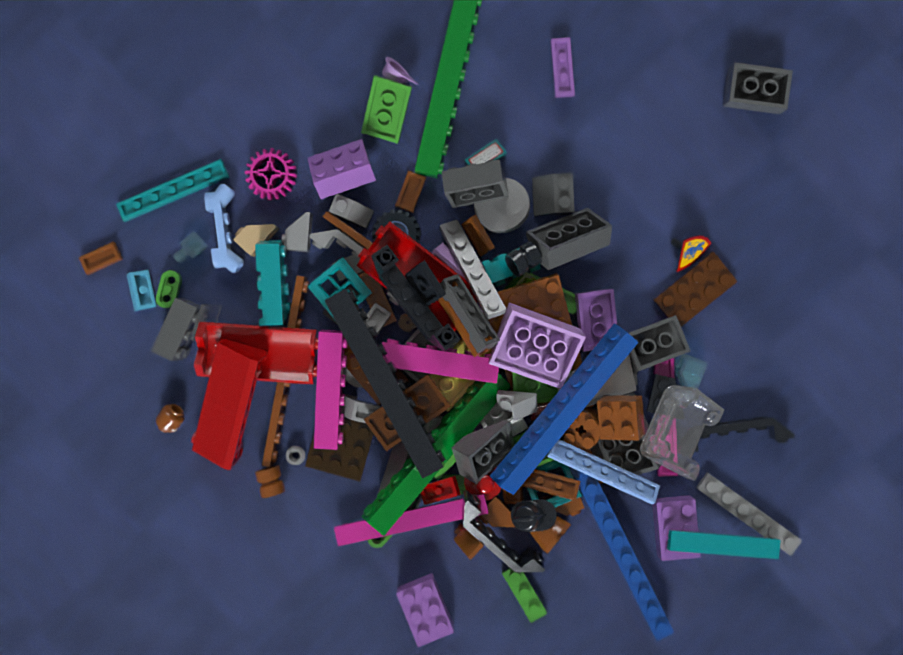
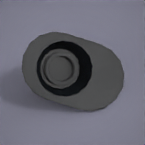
M543 499L518 502L511 510L512 523L523 532L547 530L554 525L557 517L555 507Z

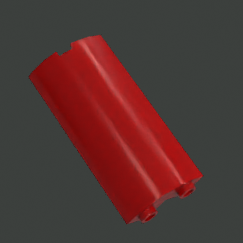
M389 222L385 227L380 226L375 233L377 238L369 249L364 248L358 255L360 260L356 265L385 287L379 279L371 255L388 245L399 259L396 266L404 276L424 260L439 283L445 278L458 274L392 222ZM460 276V278L462 279V281L464 282L467 289L469 290V292L471 293V295L477 303L478 301L474 293L472 292L467 280ZM439 300L428 306L443 327L449 324L454 331L457 330Z
M199 321L195 334L198 351L193 364L197 376H210L215 356L212 353L214 345L225 338L268 351L266 361H261L262 371L258 375L257 381L314 384V378L317 377L318 338L316 330Z

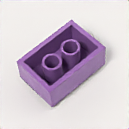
M362 139L307 158L313 183L320 199L376 181Z
M690 495L656 498V502L652 504L657 556L661 561L701 558L700 553L667 550L669 530L698 532L695 499Z
M433 573L397 587V597L418 647L454 633L453 621Z

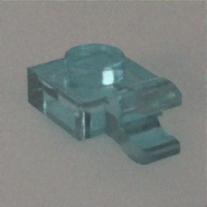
M193 231L180 242L183 248L174 254L173 257L180 263L185 261L189 255L194 259L208 245Z

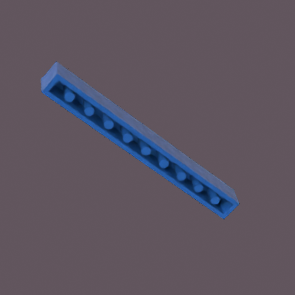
M615 323L607 331L490 475L499 487L513 495L517 492L638 344V341L627 331Z
M569 467L573 478L581 481L579 490L656 641L674 633L598 480Z

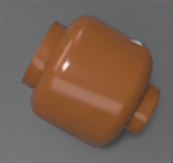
M175 404L165 405L155 418L158 429L164 433L176 432L185 420L183 409Z

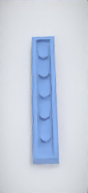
M560 439L548 452L547 457L650 504L656 502L660 485Z

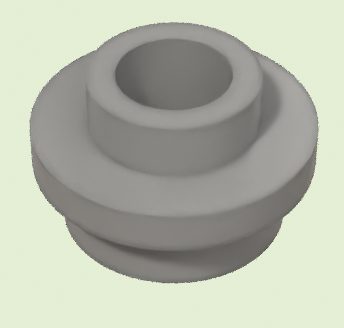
M292 446L286 452V459L292 465H299L305 459V451L300 446ZM293 452H298L299 458H294Z

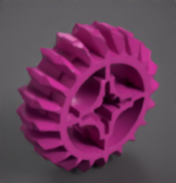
M270 148L269 153L266 149H263V155L257 151L256 159L250 157L253 163L246 164L250 168V170L245 171V174L250 176L245 179L247 183H251L248 186L249 189H254L253 193L255 195L260 193V198L262 199L267 195V199L272 200L274 195L275 199L279 200V193L284 197L287 196L285 190L287 189L291 192L292 189L289 185L296 184L295 181L291 180L292 178H297V174L292 173L297 170L296 166H291L294 161L288 159L289 155L287 153L282 155L280 149L276 153L274 148ZM275 160L283 163L286 172L277 170ZM267 161L266 167L263 169H259V167ZM272 170L275 173V175H271L270 178L267 175L270 174ZM257 176L266 179L267 189L259 185ZM279 179H284L281 185L273 188Z

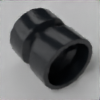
M528 241L520 246V249H515L505 255V262L510 271L516 277H519L528 272L529 268L532 269L541 264L542 256L538 248Z

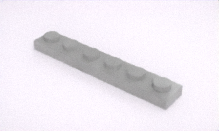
M458 220L440 225V232L487 320L505 314L506 307Z
M706 473L696 488L765 538L780 539V549L792 556L802 542L797 536L709 473Z

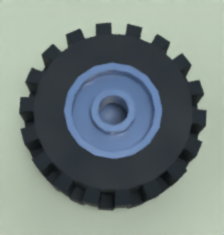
M393 209L388 213L384 212L381 217L376 219V224L374 223L373 242L377 238L375 235L376 231L381 225L385 227L389 222H392L417 243L421 241L419 224L410 213L403 212V210L398 209V211H395Z

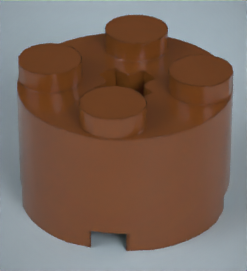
M585 407L563 434L564 441L582 450L592 448L600 440L598 411L592 407Z

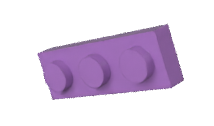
M570 37L551 39L555 98L574 97Z

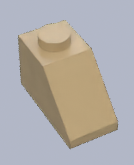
M274 224L247 225L244 228L241 227L235 233L236 237L233 240L250 256L255 257V244L258 241H269L279 228Z

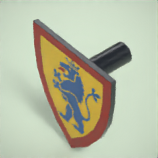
M703 235L690 236L683 239L682 242L673 238L670 244L680 250L675 272L687 268L698 260L710 246L711 241Z

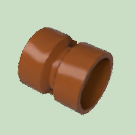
M279 465L255 471L257 482L262 483L259 489L261 498L272 497L286 491L283 481L279 480L282 476Z

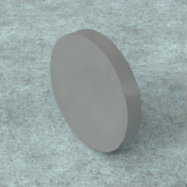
M506 178L509 197L474 204L476 216L482 226L489 231L495 233L511 232L520 227L529 215L530 199L528 193L519 182L513 179Z

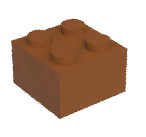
M604 395L597 401L600 440L639 441L643 437L645 427L642 396Z

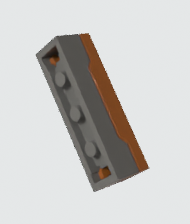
M459 274L443 279L440 285L446 292V295L439 299L440 304L472 355L476 357L488 352L500 341L499 337Z

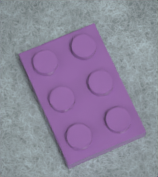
M614 289L575 294L578 328L586 336L581 351L593 350L614 323L617 324Z

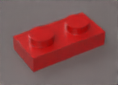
M455 476L429 483L421 492L424 505L461 495Z

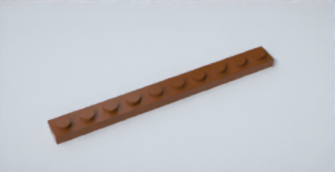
M296 277L287 328H302L300 316L306 306L304 294L308 293L309 290L307 287L309 282L306 277ZM277 382L262 466L270 467L274 462H277L278 451H276L277 443L280 444L282 432L279 431L280 425H283L285 421L283 409L288 403L289 395L286 392L287 387H290L291 383Z

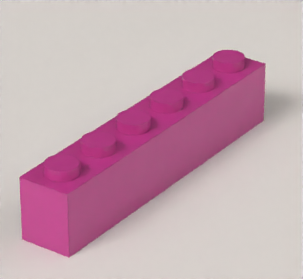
M336 330L319 331L314 432L315 449L337 450L340 444H343L344 439L341 425H344L345 415L341 411L342 406H345V394H342V388L346 386V375H343V367L347 366V356L344 355V348H347L348 343L343 333Z
M387 339V343L382 342L388 353L385 355L389 362L392 361L396 369L497 383L499 367L489 364L491 354H485L484 357H474L470 351H465V354H459L457 349L452 348L446 351H439L437 346L426 345V348H419L417 343L407 342L406 345H399V341Z

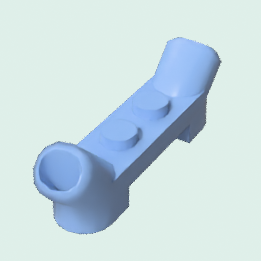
M220 184L215 192L205 193L204 196L206 211L214 212L218 248L211 249L212 261L215 268L225 267L230 272L236 273L242 268L244 260L231 251L230 244L233 242L231 232L228 231L230 217L226 213L225 208L235 196V191L226 184Z

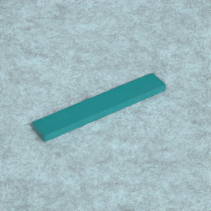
M219 159L116 203L123 221L127 222L225 180L230 176L223 160Z
M669 530L667 550L779 559L781 540L777 538Z

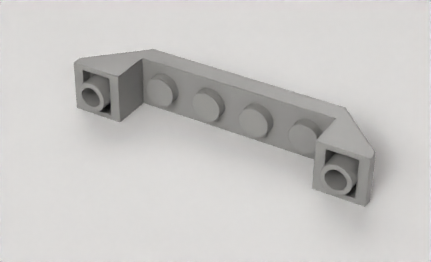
M338 229L312 233L309 236L313 240L312 244L319 249H322V247L328 249L335 238H337L336 242L344 248L346 246L353 250L351 253L359 258L358 255L365 248ZM388 291L389 300L398 306L399 303Z
M345 394V406H342L341 413H344L345 417L350 420L366 423L363 419L379 408L378 404L357 400L358 397ZM438 415L424 426L429 433L437 428L444 416Z

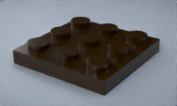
M345 417L344 425H341V432L344 433L343 444H340L337 450L315 449L313 436L305 467L361 482L374 433L366 423L350 420Z

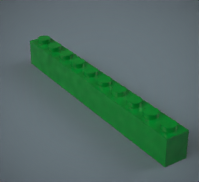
M454 0L416 162L415 173L438 179V175L442 174L445 163H442L443 155L446 156L449 144H446L447 136L451 137L452 134L451 118L456 117L457 107H455L456 99L459 100L462 88H459V84L465 78L464 62L468 63L470 51L467 49L469 43H473L475 32H472L473 25H477L479 14L476 11L477 6L481 7L482 0Z
M499 373L496 384L476 381L469 386L467 393L454 404V408L450 413L442 418L438 427L431 431L436 440V443H434L437 450L441 449L446 458L444 463L453 455L452 447L465 435L470 434L497 403L496 394L498 390L507 391L511 386ZM412 459L406 460L403 468L391 478L386 488L378 493L374 502L365 508L361 517L381 535L385 536L439 470L422 479Z

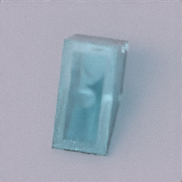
M682 354L675 362V367H677L675 373L685 396L694 399L708 363L690 355Z

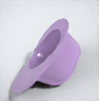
M390 57L385 58L387 63L382 71L384 78L404 84L411 81L418 85V82L397 61Z

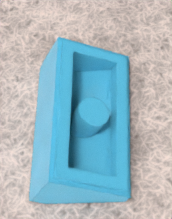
M149 270L129 272L127 280L134 311L157 307Z

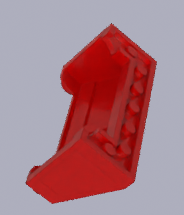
M223 338L218 343H215L212 353L215 356L197 430L192 436L191 443H193L192 451L219 467L231 471L242 457L244 449L241 448L243 446L242 438L258 375L262 371L261 361H266L268 351Z

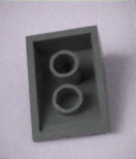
M676 315L629 333L638 341V344L629 353L633 373L691 351Z
M504 420L465 435L452 447L460 475L477 484L506 457L515 446L509 421Z

